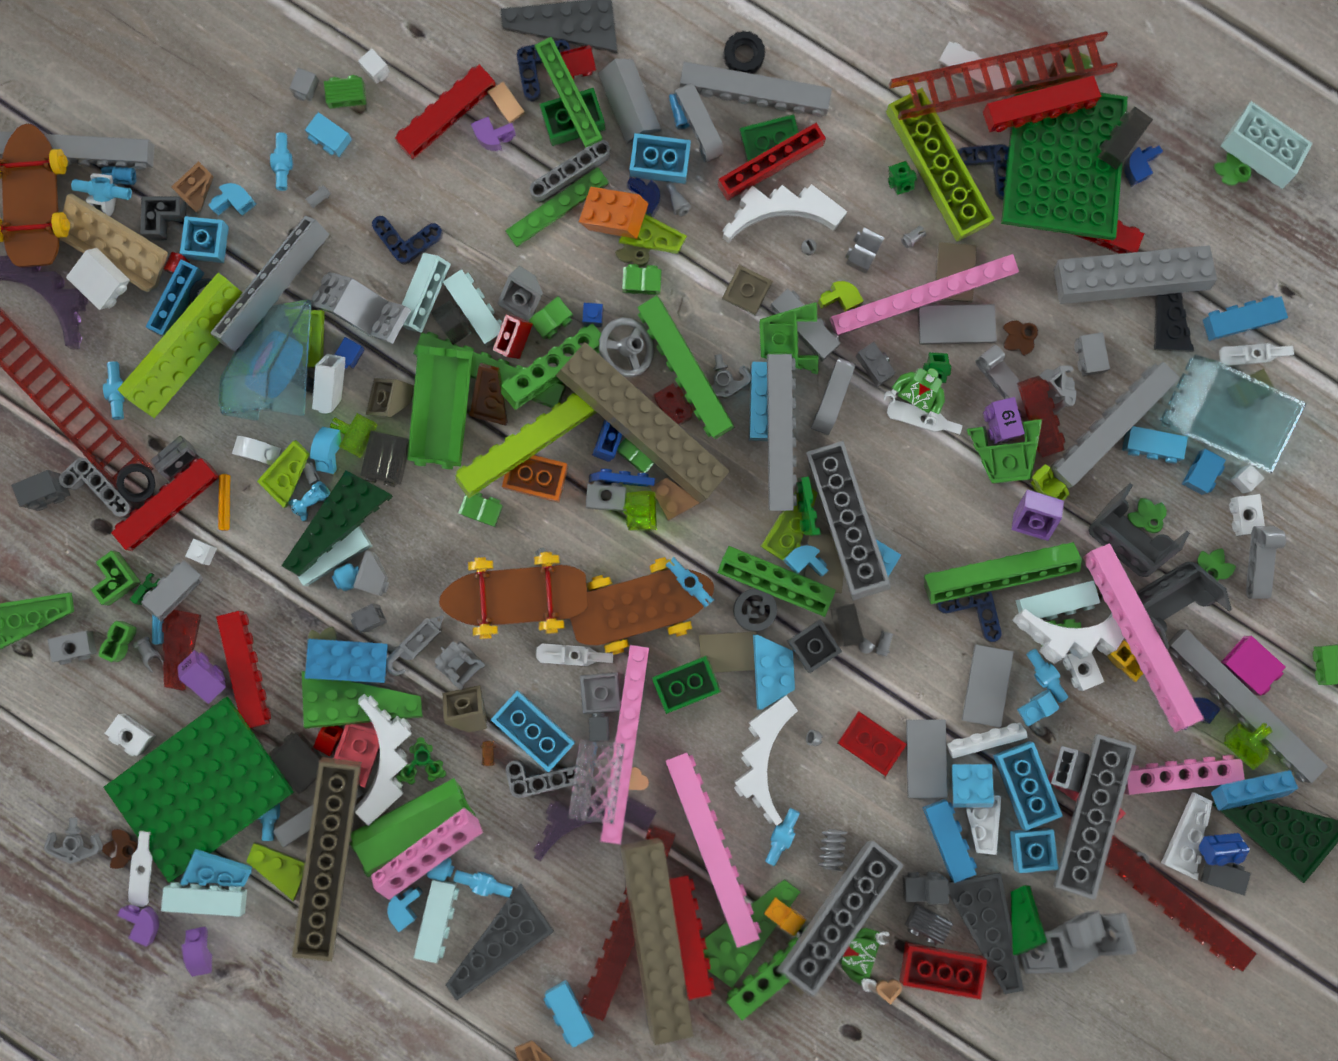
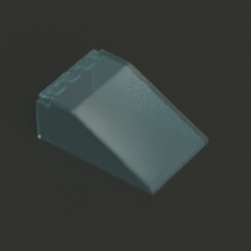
M307 299L273 305L268 310L266 316L255 326L254 331L243 341L242 346L234 352L220 377L218 407H220L221 414L255 421L259 419V411L269 410L270 408V411L304 416L311 300Z
M1194 355L1193 358L1190 357L1185 368L1189 373L1188 375L1182 374L1176 388L1181 390L1180 392H1173L1168 403L1172 408L1171 410L1165 409L1160 419L1162 421L1161 425L1272 473L1307 403L1217 360L1199 355Z

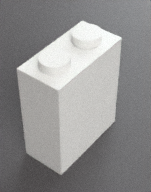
M98 248L86 250L66 277L99 310L112 308L117 303L116 298L126 291V285L130 281Z
M326 354L316 364L312 409L318 410L320 413H331L341 402L346 357Z

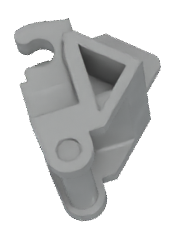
M1059 366L1055 370L1046 369L1036 377V381L1040 386L1033 392L1045 406H1048V411L1051 415L1059 414L1060 410L1067 406L1070 407L1076 402L1077 391L1075 390V381H1073L1072 377H1067L1065 372L1073 371L1071 366Z
M453 641L447 648L441 646L443 652L434 660L437 664L435 667L447 676L460 690L464 688L463 685L481 667L485 666V663L461 641L458 644ZM465 661L470 665L472 664V666L460 678H458L459 675L456 673L457 669Z

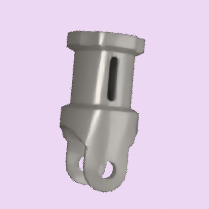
M148 636L132 645L134 648H137L142 656L141 660L151 673L153 671L148 664V661L158 658L162 665L165 666L158 651L154 650L149 643Z

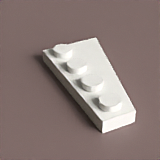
M1192 792L1161 862L1195 880H1198L1199 873H1197V869L1202 859L1198 846L1204 837L1205 827L1208 826L1212 806L1211 800Z

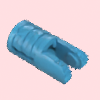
M670 94L669 100L676 128L686 129L690 127L675 94Z
M103 166L101 168L102 173L100 174L111 175L113 184L135 185L136 183L135 168Z

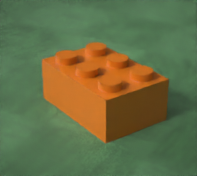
M590 186L579 223L589 231L637 239L649 203L639 194Z
M533 455L504 475L502 488L559 503L569 466L564 462Z

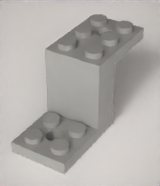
M328 272L322 278L321 286L313 294L310 304L317 309L334 314L368 336L392 344L411 311L406 306L387 301L353 278Z
M1126 913L1100 914L1106 935L1102 937V941L1092 943L1091 947L1085 950H1079V947H1072L1066 927L1067 922L1051 931H1044L1047 943L1036 948L1040 952V956L1036 954L1035 948L1020 954L1025 974L1074 972L1099 956L1133 955L1137 952ZM1109 930L1114 932L1116 938L1110 935Z

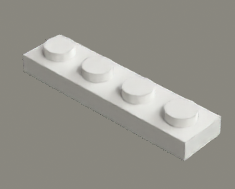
M1012 723L1006 727L994 728L981 734L976 733L967 738L954 739L946 744L952 758H957L1028 737L1027 731L1021 723Z

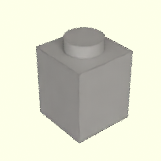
M297 68L290 85V90L295 98L301 101L305 99L311 101L319 79L316 74Z

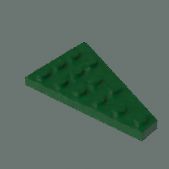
M1214 801V803L1212 804V806L1217 809V806H1216L1215 801ZM1267 801L1219 811L1301 883L1307 881L1338 843V820Z

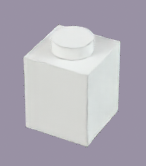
M370 49L358 60L361 68L376 84L386 79L390 72L387 64L373 49Z
M1252 465L1242 467L1230 481L1243 494L1251 492L1264 477Z
M193 539L185 557L201 564L210 565L217 548L203 541Z

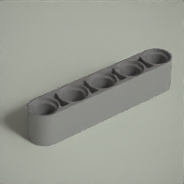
M601 140L583 149L535 180L530 185L532 199L536 202H543L606 162L611 154L609 143ZM599 148H605L607 150L604 154H600L597 152ZM584 158H589L591 160V162L588 164H584L581 161ZM569 168L575 169V172L573 174H567L566 170ZM553 178L560 180L557 184L550 183V180ZM538 188L544 190L540 195L534 193Z
M359 786L356 799L364 795ZM313 804L273 831L283 848L310 831Z

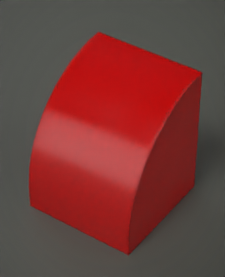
M171 252L163 270L173 274L181 259L188 263L190 261L181 254Z
M339 726L322 727L318 732L313 748L330 757L337 747L344 729Z

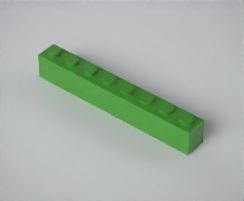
M656 295L638 307L640 320L643 324L647 323L650 328L647 332L652 340H657L659 344L656 346L658 351L668 359L666 364L671 372L675 371L677 375L675 380L679 387H684L687 392L685 397L689 404H694L696 408L694 413L699 421L703 420L706 426L703 428L708 437L712 436L714 439H717L734 429V424L662 300Z
M428 332L427 334L421 333L413 354L417 357L418 345L474 351V349L463 345L462 348L457 346L453 340L446 338L444 341L438 339V335ZM473 352L470 377L473 379L477 378L480 363L498 367L502 383L507 378L516 376L524 367L519 365L516 367L510 366V362L500 358L498 361L494 360L490 354L481 352V354ZM534 374L535 377H542L541 374ZM558 381L531 400L552 408L556 404L561 403L566 390L565 386L562 385L563 382ZM525 384L518 385L521 388L527 387Z
M1074 542L958 568H950L940 572H932L924 575V588L930 604L1080 572L1082 559Z

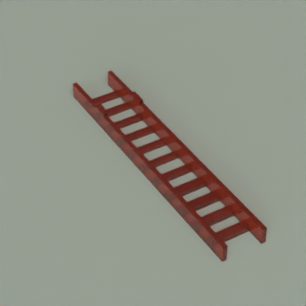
M1100 32L891 79L888 85L889 89L904 85L909 86L915 108L900 111L898 120L934 112H943L951 108L1114 72L1118 66L1117 62L1102 65L1096 46L1097 42L1105 40L1108 32ZM1087 45L1093 68H1084L1078 49L1079 46ZM1069 49L1076 72H1066L1060 53L1061 50ZM1051 53L1058 76H1048L1043 54ZM1034 58L1040 80L1030 82L1023 59ZM1017 62L1022 84L1011 85L1005 63ZM999 65L1005 84L1004 88L993 89L987 67ZM981 68L987 92L975 94L969 71ZM963 73L969 96L957 98L951 75ZM945 77L951 100L939 102L933 81ZM927 81L933 104L921 106L914 83Z
M0 307V316L4 319L0 324V337L10 327L17 333L0 349L1 368L117 490L116 480L121 469L113 476L105 466L125 447L134 457L123 467L139 461L152 471L154 468ZM25 341L30 348L8 366L3 359L20 343ZM37 354L43 361L24 379H21L16 372ZM50 367L56 376L35 394L29 386ZM62 380L70 389L48 408L41 399ZM75 394L82 403L61 421L53 412ZM88 407L95 416L74 435L66 426ZM100 420L108 430L87 449L79 439ZM113 434L116 441L121 443L100 462L92 453Z

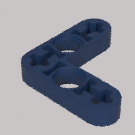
M554 41L558 51L560 46H563L564 51L570 50V45L567 41ZM529 45L518 49L517 61L524 96L528 101L535 102L541 96L536 64H542V61L535 46ZM532 51H535L536 59H534ZM523 53H527V60H524ZM531 70L534 72L532 78L527 79L523 76L524 72ZM529 84H532L533 90L536 91L533 96L529 93Z
M1004 144L960 148L958 150L960 156L962 153H965V156H971L974 152V156L967 157L966 161L961 157L965 166L993 164L995 193L999 199L1004 200V192L1001 189L1004 186L1003 182L1006 176H1000L998 169H1007V163L1005 162L1008 159L1009 147ZM1000 150H1002V153H1005L1003 163H1000L1001 156L997 155ZM985 151L988 155L987 159L981 160L978 157V152Z
M377 216L372 221L374 231L400 264L410 263L440 241L443 236L441 227L438 224L431 223L404 242L384 216ZM377 223H384V227L388 232L384 233L380 227L378 228ZM433 229L436 231L438 229V235L429 236L431 234L430 230ZM425 234L426 237H428V239H429V242H428V243H427L425 237L422 236V235ZM394 235L397 237V242L394 245L387 243L389 236ZM421 239L424 241V245L422 248L417 249L413 245L414 241ZM399 246L404 253H406L407 258H399L401 256L399 251L397 250Z
M991 591L985 592L987 594V597L984 598L985 601L982 599L973 601L972 595L967 596L969 603L966 606H962L959 603V598L955 599L956 609L955 605H951L946 610L941 608L943 602L936 603L937 610L943 614L976 607L984 639L989 642H996L1001 638V627ZM985 609H989L992 612L990 620H985L982 616ZM995 622V625H991L992 630L997 632L994 635V639H992V636H988L987 633L990 632V627H985L984 623Z

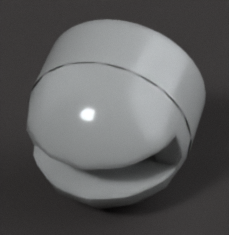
M812 239L804 240L801 245V250L806 255H812L817 248L816 242ZM807 242L810 243L811 247L813 248L812 250H810Z
M864 637L859 643L860 651L865 654L870 653L876 647Z
M810 730L806 736V742L808 745L818 746L822 743L821 738L823 736L818 731Z

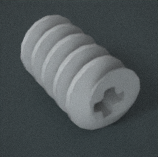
M838 829L823 831L822 834L827 836V838L822 839L821 842L825 843L826 846L820 847V850L824 851L825 854L819 855V857L824 862L818 863V865L828 870L843 871L838 868V866H842L844 863L839 860V858L844 857V854L839 851L845 850V846L840 843L846 842V838L841 835L847 834V831Z

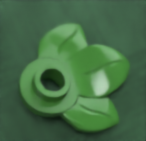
M1227 153L1226 162L1214 164L1216 173L1223 176L1222 182L1227 185L1247 182L1251 177V168L1231 153Z
M1140 498L1138 511L1131 512L1127 516L1135 527L1145 528L1149 533H1158L1163 528V519L1167 514V510L1163 503L1154 505L1150 500ZM1155 521L1157 525L1153 526L1150 522Z
M1222 548L1216 549L1210 554L1201 551L1197 559L1198 565L1207 573L1208 571L1212 572V577L1217 581L1229 578L1236 568L1234 564L1225 563V555Z

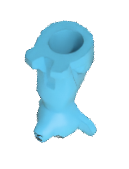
M317 481V483L313 484L312 488L304 494L301 500L292 499L289 501L292 512L300 516L302 521H305L308 517L307 507L316 504L318 501H324L329 496L330 491L323 482Z

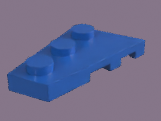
M601 469V472L589 475V482L605 480L606 484L623 482V485L650 487L655 484V478L649 477V474L637 473V476H634L629 471H619V474L612 473L611 469Z

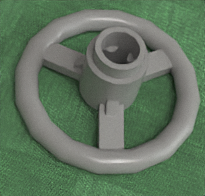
M618 318L611 321L603 329L599 339V352L601 357L624 377L633 378L643 374L650 366L654 356V343L643 324L632 318ZM627 325L634 328L631 335L620 340V342L607 340L610 332L618 326ZM640 334L646 343V357L641 365H639L636 354L640 353L644 346L642 338L639 337ZM607 349L619 350L621 355L628 357L632 370H624L616 366L610 359Z

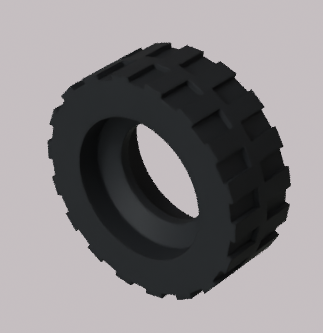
M751 31L736 32L733 36L731 35L724 47L725 65L728 66V69L752 74L761 68L765 57V45H763L762 39ZM741 45H748L753 50V58L748 62H741L735 56L736 49Z

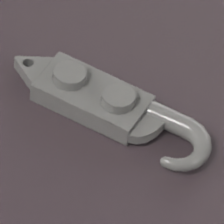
M444 616L431 619L426 618L388 656L386 669L390 674L399 676L405 673V669L400 671L394 670L392 667L393 662L399 656L406 660L414 659L442 632L440 628Z

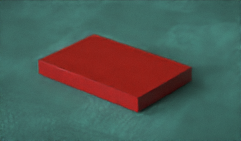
M859 711L837 742L884 776L888 774L907 746L905 742Z

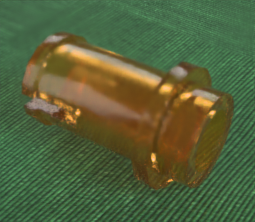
M483 741L480 746L482 748V765L493 766L494 748H496V745H494V741Z

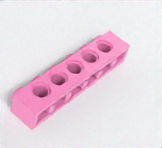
M1231 754L1222 755V759L1216 760L1215 757H1204L1203 761L1196 762V759H1185L1184 763L1177 764V761H1166L1165 765L1158 766V763H1148L1143 768H1139V765H1131L1124 794L1133 795L1223 785L1245 780L1242 759L1235 758ZM1222 765L1223 773L1219 775L1217 769ZM1201 767L1204 768V775L1202 777L1198 774V770ZM1184 769L1185 777L1180 779L1179 772ZM1164 771L1166 773V779L1164 781H1161L1160 774ZM1145 773L1147 775V781L1145 783H1142L1140 778L1141 775Z
M463 808L373 873L371 878L374 890L389 900L482 834L478 818Z

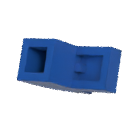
M1160 145L1155 148L1150 146L1143 151L1138 147L1126 159L1124 174L1131 187L1148 179L1153 174L1148 162L1156 159L1163 152Z

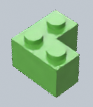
M110 551L96 561V564L106 578L94 586L91 591L101 605H112L141 584L120 552Z

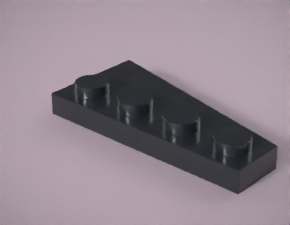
M1182 292L1156 295L1154 350L1194 351L1190 339V329L1186 321L1187 315L1182 303Z

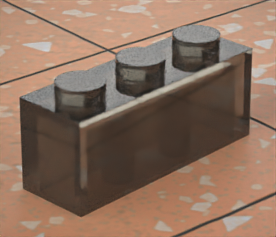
M1135 106L1130 112L1126 111L1120 119L1122 124L1120 126L1116 124L1110 132L1111 139H1105L1099 148L1102 151L1098 157L1114 169L1121 165L1153 121L1150 116Z

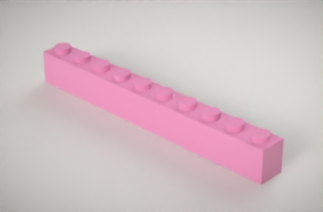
M1011 254L832 316L830 322L834 333L839 336L1013 276L1019 270L1014 255Z
M1111 544L1104 545L1083 556L1085 565L1092 574L1095 584L1101 591L1104 601L1111 610L1113 618L1120 627L1123 637L1130 646L1132 654L1139 663L1141 671L1148 680L1149 686L1158 699L1159 705L1167 716L1174 732L1203 720L1204 718Z
M630 645L601 842L621 845L649 648Z
M684 753L667 760L666 764L737 948L759 940L758 934L761 933L758 922L753 923L751 915L754 914L751 904H746L743 896L747 895L743 884L739 885L736 878L739 877L737 868L730 864L729 859L732 858L728 847L724 848L722 840L725 839L721 828H716L715 822L718 819L714 810L710 811L708 803L711 801L707 791L703 792L700 785L704 783L700 773L696 774L693 767L697 765L693 755L689 756L688 753Z

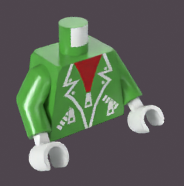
M919 368L915 372L902 374L891 387L893 388L892 391L884 394V400L887 396H892L893 399L889 403V405H892L898 392L897 396L927 413L932 411L931 415L925 419L924 424L926 425L928 419H932L934 421L933 428L937 423L936 416L940 414L945 402L944 390L941 388L942 380L937 378L938 372L935 369L925 371Z
M862 928L850 943L839 962L842 964L843 971L851 980L861 985L865 991L873 992L868 988V984L871 982L873 985H876V982L867 978H870L879 945L889 943L883 940V935L889 936L890 934L889 932L879 933L876 930Z

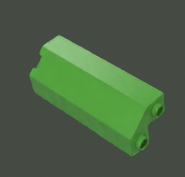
M418 345L407 460L415 462L414 465L426 466V463H435L442 465V469H453V466H461L473 351Z
M453 778L381 816L369 826L366 824L351 833L352 841L350 845L352 850L357 853L363 865L365 875L371 877L373 873L463 808L475 817L476 815L468 805L463 789L456 779Z

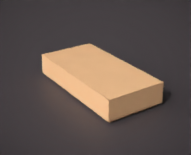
M504 82L488 91L489 96L509 124L525 114Z

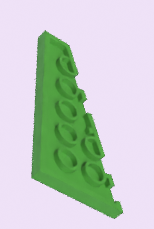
M72 593L0 603V650L73 613Z
M302 671L303 721L305 729L372 722L365 710L359 705L358 699L363 694L367 697L372 696L378 703L377 707L381 711L386 710L392 717L390 720H393L396 716L400 719L423 717L421 696L352 681L305 678V671Z
M784 879L751 903L754 912L751 918L753 923L758 922L761 933L758 934L759 940L737 948L727 921L706 936L707 949L703 951L705 958L709 957L711 969L708 971L733 988L777 926V923L764 914L765 910L775 897L790 907L799 895L800 890Z

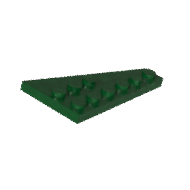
M346 470L281 566L298 577L301 576L317 562V559L323 553H328L336 542L342 541L364 522L368 515L372 512L375 513L380 509L379 506L386 500L389 501L393 496Z

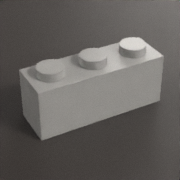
M183 561L181 564L177 563L167 577H163L158 581L157 587L153 591L150 590L143 596L141 603L151 614L162 621L203 581V578L186 561Z

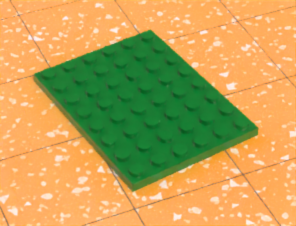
M1017 80L1014 96L1054 85ZM1100 92L1101 98L1096 103V106L1090 109L1081 108L1071 114L1066 112L1055 118H1043L1037 123H1032L1031 121L1021 127H1011L1001 224L1114 240L1116 238L1128 96Z
M229 697L223 698L103 787L138 839L140 831L150 832L149 851L153 861L168 883L185 872L195 849L211 854L294 793Z

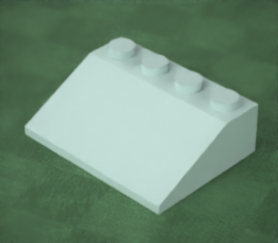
M1251 101L1225 137L1221 147L1226 152L1237 157L1242 163L1253 168L1258 174L1266 177L1274 185L1283 189L1297 175L1313 143Z

